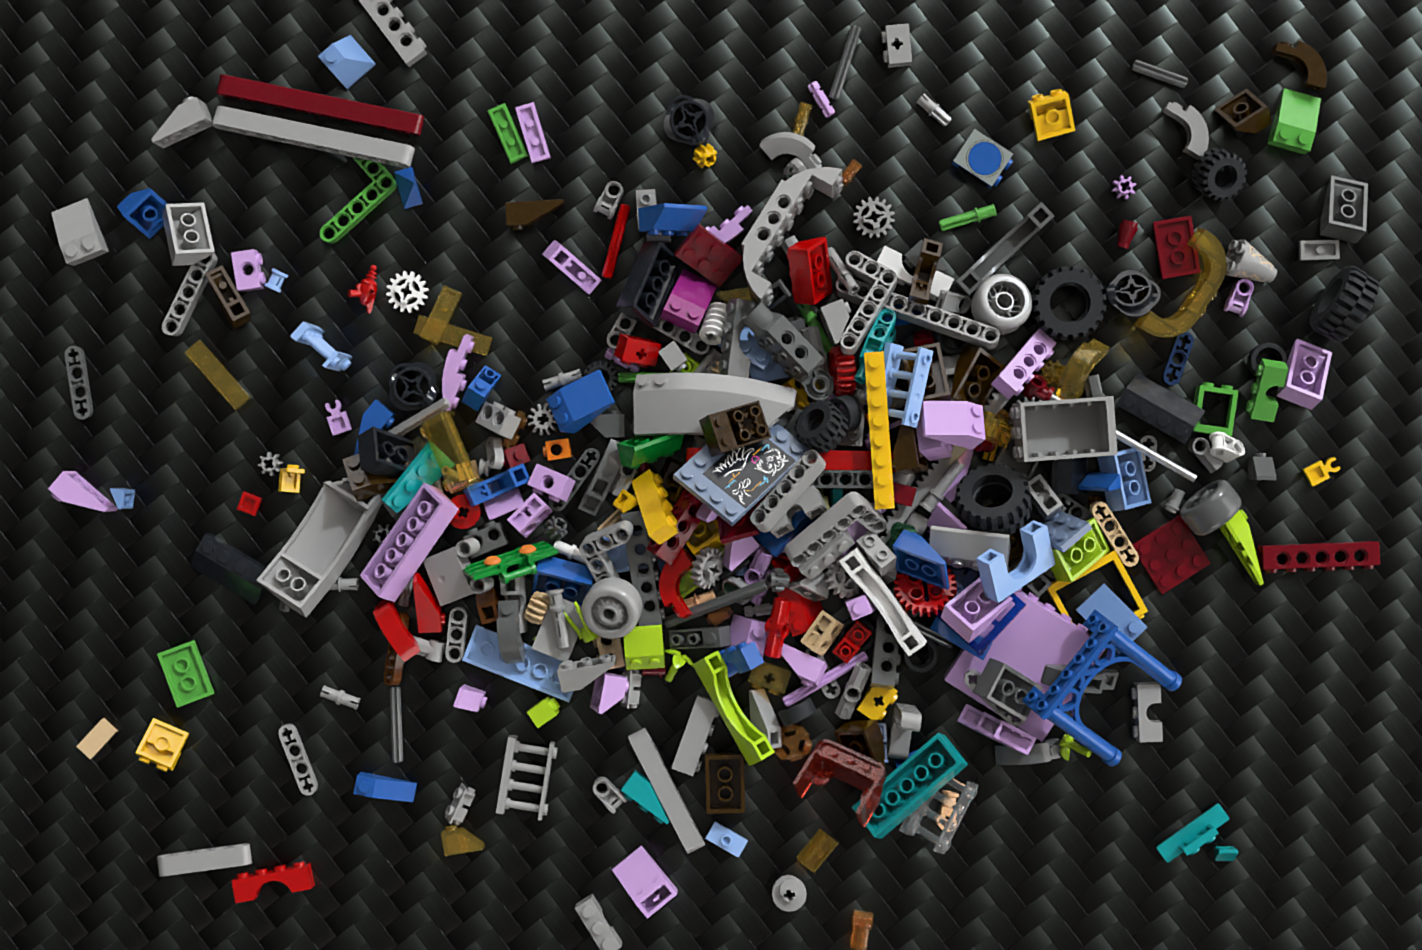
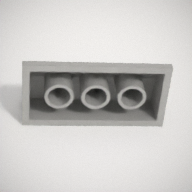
M931 526L929 545L944 559L946 565H951L955 568L968 567L979 571L976 558L989 549H993L1004 555L1008 570L1010 557L1009 535Z

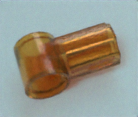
M854 910L850 948L867 950L869 930L872 929L873 913Z

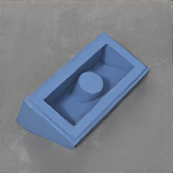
M110 488L118 509L133 508L135 490Z

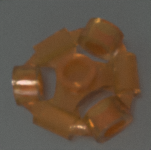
M792 724L785 727L782 725L781 744L789 748L790 754L787 755L781 747L775 748L774 752L781 760H791V762L800 760L806 754H810L813 742L809 738L810 734L802 726L799 727ZM796 730V734L786 737L784 733ZM801 740H805L801 752L798 750V746Z

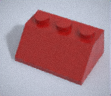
M819 237L796 242L787 249V259L789 260V275L792 281L794 303L815 305L833 292L826 237Z
M802 575L789 576V583L796 580ZM788 588L777 592L779 598L792 601L788 622L790 623V631L793 637L807 632L820 612L824 610L821 601L813 602Z

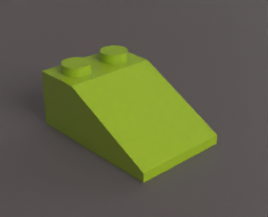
M1095 518L1087 520L1092 529L1068 550L1061 552L1052 548L1055 565L1051 567V570L1057 581L1073 582L1110 551Z

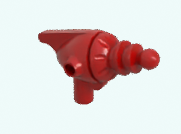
M376 265L370 266L371 271H367L368 274L365 275L367 278L361 280L362 283L356 285V290H348V297H359L361 304L366 306V312L369 314L372 311L377 293V283L374 281V279H377L375 277L377 273L374 272L377 269Z

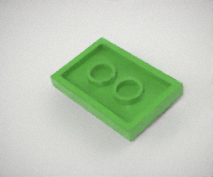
M195 640L157 654L177 708L215 694Z

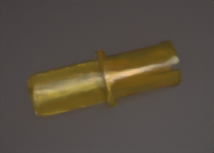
M800 102L797 117L794 119L796 123L793 133L803 136L806 124H809L808 118L812 105Z

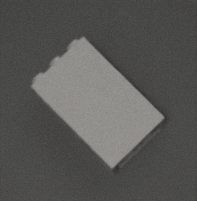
M1114 396L1014 403L1012 408H1010V418L1013 419L1014 427H1011L1012 439H1015V447L1012 448L1013 458H1016V462L1118 455Z

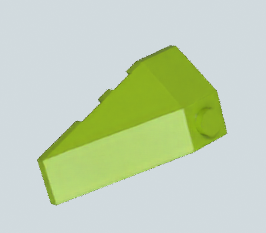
M1241 509L1227 523L1221 526L1220 530L1254 583L1261 586L1264 583L1250 527L1246 521L1248 517Z

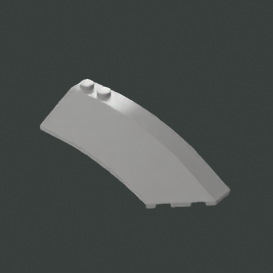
M710 373L636 375L633 391L635 437L704 435L699 422L700 419L713 413L758 400L768 428H770L779 421L778 418L783 413L789 412L794 408L797 391L786 386L731 375Z
M348 477L342 478L341 481L323 482L324 485L296 531L256 581L291 609L307 618L341 575L374 522L382 505L381 500L387 492L357 502Z

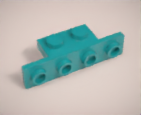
M1217 803L1160 843L1156 848L1167 863L1181 853H1185L1187 856L1189 854L1193 855L1200 850V846L1205 843L1209 844L1216 839L1215 836L1219 834L1216 829L1227 822L1229 817L1221 805Z

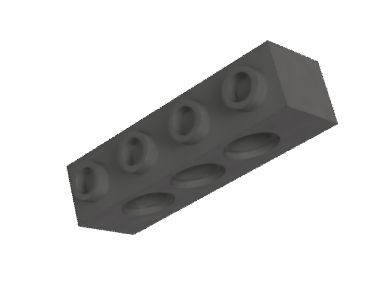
M878 610L869 687L893 689L899 681V673H896V666H900L901 654H898V646L901 647V645L896 640L894 634H888L885 631V627L889 625ZM883 645H890L893 651L891 653L885 652ZM881 664H888L891 670L889 672L883 671Z

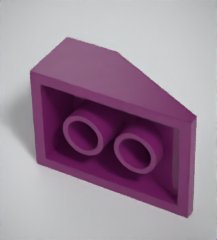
M683 269L660 318L695 334L718 286Z

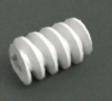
M714 302L708 306L699 332L700 338L706 344L718 345L722 342L721 339L724 337L723 327L727 319V304Z

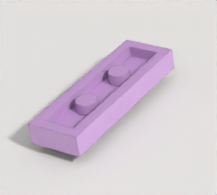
M534 102L516 107L515 109L532 164L550 159L551 157Z

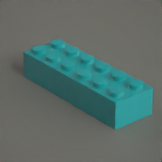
M937 733L888 775L884 782H880L852 808L875 838H883L968 766V763L946 735Z

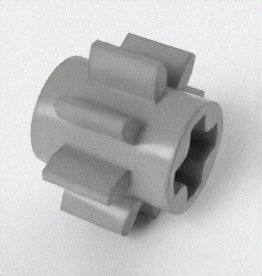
M267 452V457L260 456L262 462L258 466L264 469L262 474L269 471L270 476H274V471L280 472L279 466L283 462L278 460L279 454L272 457V453ZM268 461H273L272 465L274 466L268 468Z

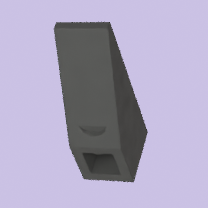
M711 626L668 631L670 649L716 648L731 645L730 626Z

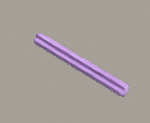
M864 651L858 653L848 663L843 662L824 673L818 687L804 685L783 697V702L789 707L854 669L856 662L864 663L868 661L866 653Z

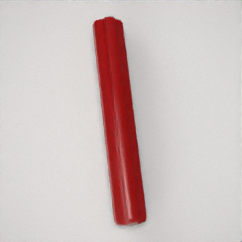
M621 204L619 207L602 272L604 278L611 279L613 276L630 211V206L626 204Z

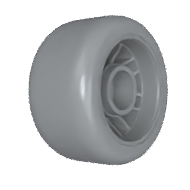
M996 274L985 279L975 290L971 299V312L974 320L996 328L1000 335L1016 331L1028 319L1032 310V298L1027 286L1020 279L1008 274Z
M616 577L604 578L593 584L582 604V616L588 628L598 636L608 639L621 638L629 634L637 625L642 613V599L637 589L628 581Z

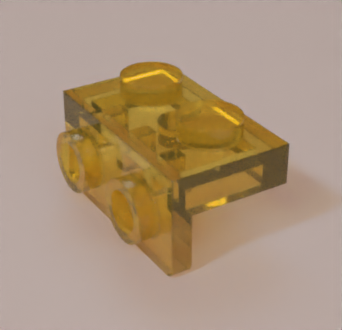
M985 410L983 413L985 440L1006 449L1011 438L1012 426L1008 425V420L1000 417L996 419L994 418V413Z

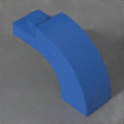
M520 464L464 489L470 506L473 507L528 483L530 477L524 464Z

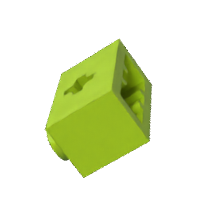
M548 695L531 707L527 714L536 727L539 728L559 713L560 704L555 697L551 698Z

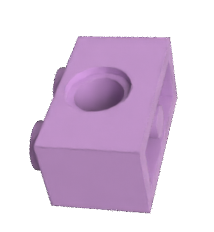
M255 249L232 252L231 256L237 291L247 292L264 289L263 284L266 283L264 272H261L260 265L263 264L261 253H258ZM252 265L253 273L247 275L246 268Z
M536 464L527 485L533 487L532 491L542 496L543 493L549 494L548 498L553 501L559 502V500L567 502L576 481ZM553 481L552 487L548 488L549 483Z

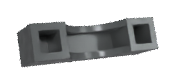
M738 298L729 299L726 306L727 319L723 327L725 335L724 341L721 344L720 375L749 378L751 360L741 351L739 337L742 329L746 326L742 322V318L758 302Z

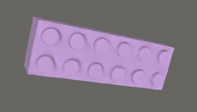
M423 483L360 574L361 578L378 597L395 602L459 508L439 488Z

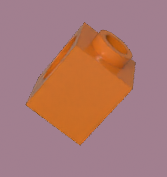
M569 438L546 441V446H543L544 457L548 458V461L572 457ZM555 444H559L562 447V452L559 455L552 453V447Z

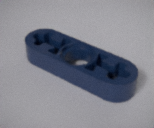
M1181 332L1174 339L1161 376L1163 383L1166 385H1176L1181 379L1194 343V338L1189 332ZM1184 336H1187L1186 340L1189 341V343L1184 344L1182 348L1183 350H1186V352L1182 350H1176V347H1181L1182 341H1180V338H1183ZM1176 353L1181 354L1183 357L1180 364H1175L1172 360L1173 355ZM1171 365L1172 367L1180 368L1179 371L1177 369L1174 370L1173 376L1176 377V379L1171 380L1169 382V378L1166 377V375L1171 374L1173 368H1169V366Z

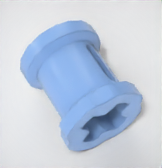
M272 268V275L268 283H265V286L281 292L282 283L288 275Z

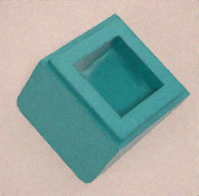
M1233 846L1214 847L1215 861H1234L1238 855V850Z

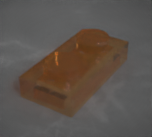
M518 410L516 416L521 418V421L512 440L505 437L502 444L508 448H511L512 445L516 446L520 438L518 435L520 428L524 429L528 422V418H526L527 413Z

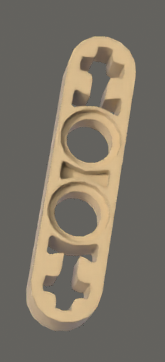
M1101 501L1093 502L1090 506V514L1095 518L1112 549L1116 551L1121 563L1128 567L1135 566L1139 561V555L1106 503ZM1097 506L1103 507V509L1101 510V512L1103 513L1104 516H1107V515H1109V516L1103 518V517L1101 516V514L1095 513V512L1097 511V508H1096V507H1097ZM1107 521L1114 523V528L1111 531L1105 530V523ZM1117 537H1123L1124 543L1120 547L1115 546V539ZM1123 550H1126L1128 554L1133 555L1131 557V562L1128 560L1125 561V559H1127V555L1125 554V552H1123Z

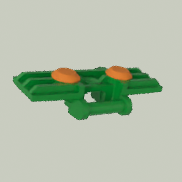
M546 541L528 544L497 556H489L485 560L469 564L463 569V572L474 581L491 575H498L499 581L507 584L510 580L528 574H537V568L534 563L558 554V550ZM516 564L518 570L507 573L508 566Z

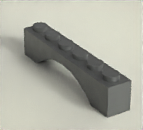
M1042 202L1039 203L956 280L954 284L963 294L969 296L985 279L993 274L1021 246L1047 224L1054 215Z

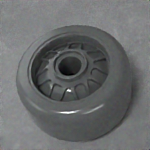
M1216 480L1191 496L1182 506L1180 516L1194 534L1204 536L1227 523L1238 512L1242 501L1227 481Z

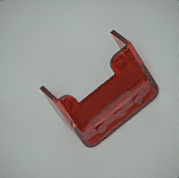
M823 739L818 742L793 781V785L800 798H803L811 783L824 786L829 783L832 777L863 790L864 792L860 798L861 804L855 813L861 827L865 828L880 803L886 771L882 763L830 739Z

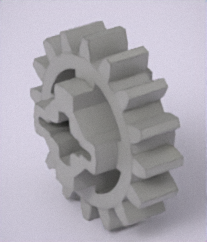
M868 197L867 203L864 200L861 201L862 207L856 206L859 212L853 213V216L857 217L853 224L859 225L856 229L857 231L863 230L862 236L867 233L869 234V239L873 235L878 239L880 238V233L884 236L887 234L885 229H892L889 223H894L895 220L890 218V216H893L895 213L889 212L891 204L888 206L884 205L885 199L879 202V197H876L875 201ZM876 206L881 207L884 211H879L876 209ZM868 207L867 215L861 217L862 211ZM872 213H874L875 216L879 217L877 218L876 222H874L872 219H868L871 217ZM886 219L885 225L880 229L879 223L881 220ZM864 224L871 226L872 230L867 229Z
M705 547V550H700V555L696 554L697 560L692 562L694 568L691 569V572L694 573L691 576V579H694L693 584L703 589H710L711 586H715L716 580H720L719 576L723 573L721 568L724 565L722 564V552L718 551L719 549Z

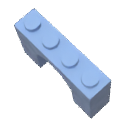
M1033 520L1019 529L1024 549L1023 557L1019 565L1010 573L1007 571L1004 555L993 549H989L976 558L985 597L999 603L1055 565L1046 525Z

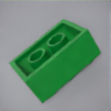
M684 435L636 436L617 443L622 466L630 467V469H636L641 467L642 463L657 461L658 457L672 456L675 451L681 449Z

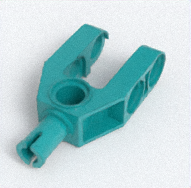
M884 309L879 313L866 338L859 356L860 368L854 376V380L858 383L865 384L866 382L864 353L882 352L885 342L893 343L895 341L896 329L894 326L896 324V313L891 309ZM885 315H889L893 319L890 322H885L882 318Z

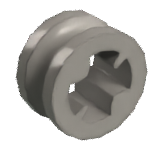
M481 458L478 475L485 474L489 476L488 460L484 461Z

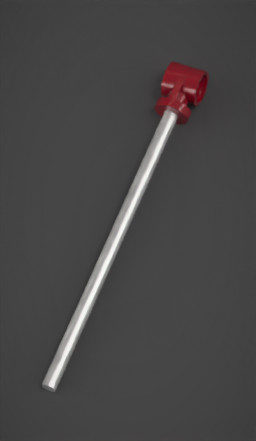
M1033 374L1035 376L1028 384H1024V389L1021 392L1028 400H1031L1032 397H1035V401L1038 398L1043 401L1063 400L1053 394L1056 388L1052 386L1048 388L1046 380L1038 374ZM1116 430V438L1192 482L1197 478V475Z

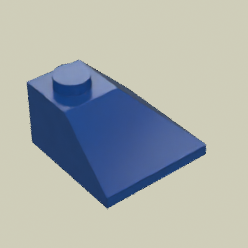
M151 188L130 193L117 208L123 217L150 239L164 226L162 216L165 204L168 203Z

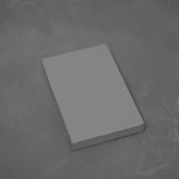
M563 599V603L566 605V610L564 611L581 631L580 628L583 624L574 603ZM548 608L532 649L564 662L569 660L578 635L566 620L570 646L558 648L553 613H550Z

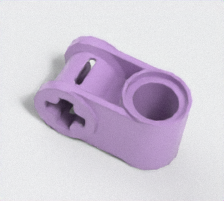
M1240 279L1234 282L1225 302L1224 311L1227 312L1229 310L1239 314L1240 317L1245 315L1254 289L1253 283L1249 279ZM1240 283L1246 284L1247 290L1245 293L1240 292Z

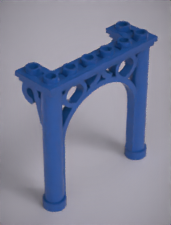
M1095 609L1083 623L1093 633L1081 649L1075 654L1045 694L1033 686L1022 701L1043 720L1048 719L1098 755L1105 764L1112 767L1120 762L1122 757L1121 751L1086 727L1080 719L1079 705L1083 692L1089 682L1105 667L1121 661L1136 664L1168 691L1178 689L1182 683V678L1178 673L1169 670L1117 629L1118 626ZM1108 648L1106 657L1098 660L1102 650ZM1115 648L1120 650L1122 653L1115 654ZM1069 693H1072V700L1062 704L1064 698ZM1071 710L1072 717L1066 714L1065 711Z

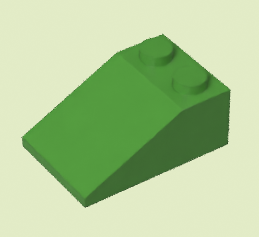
M1283 88L1267 144L1301 154L1311 151L1316 133L1321 98Z

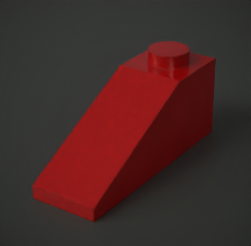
M415 573L413 590L418 632H442L443 625H446V613L442 612V606L440 607L439 601L421 575Z

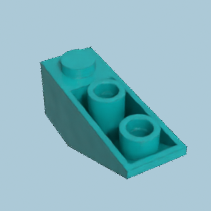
M635 769L621 788L622 795L629 801L635 800L639 803L638 807L644 812L650 811L654 814L653 818L659 823L663 824L664 822L668 824L670 819L650 780Z

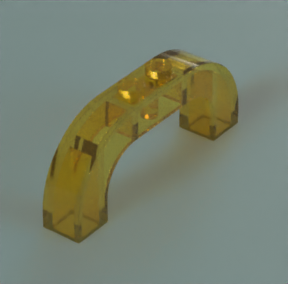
M1197 228L1187 243L1199 252L1203 259L1204 267L1200 278L1178 311L1167 318H1160L1152 311H1149L1146 315L1137 319L1134 324L1135 327L1157 337H1174L1189 330L1199 317L1204 315L1207 305L1216 297L1217 290L1223 282L1227 264L1225 251L1219 240L1206 229Z

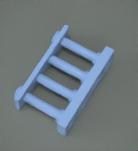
M303 321L290 335L295 341L312 346L326 359L322 366L327 369L344 371L351 364L350 360L353 357L335 351L322 339L324 331L316 325Z
M885 342L884 363L888 416L902 419L901 424L917 428L933 351L918 347L917 353L903 352V346ZM901 359L915 361L913 373L898 371ZM897 378L911 380L908 392L894 390ZM893 397L906 399L904 411L890 409Z

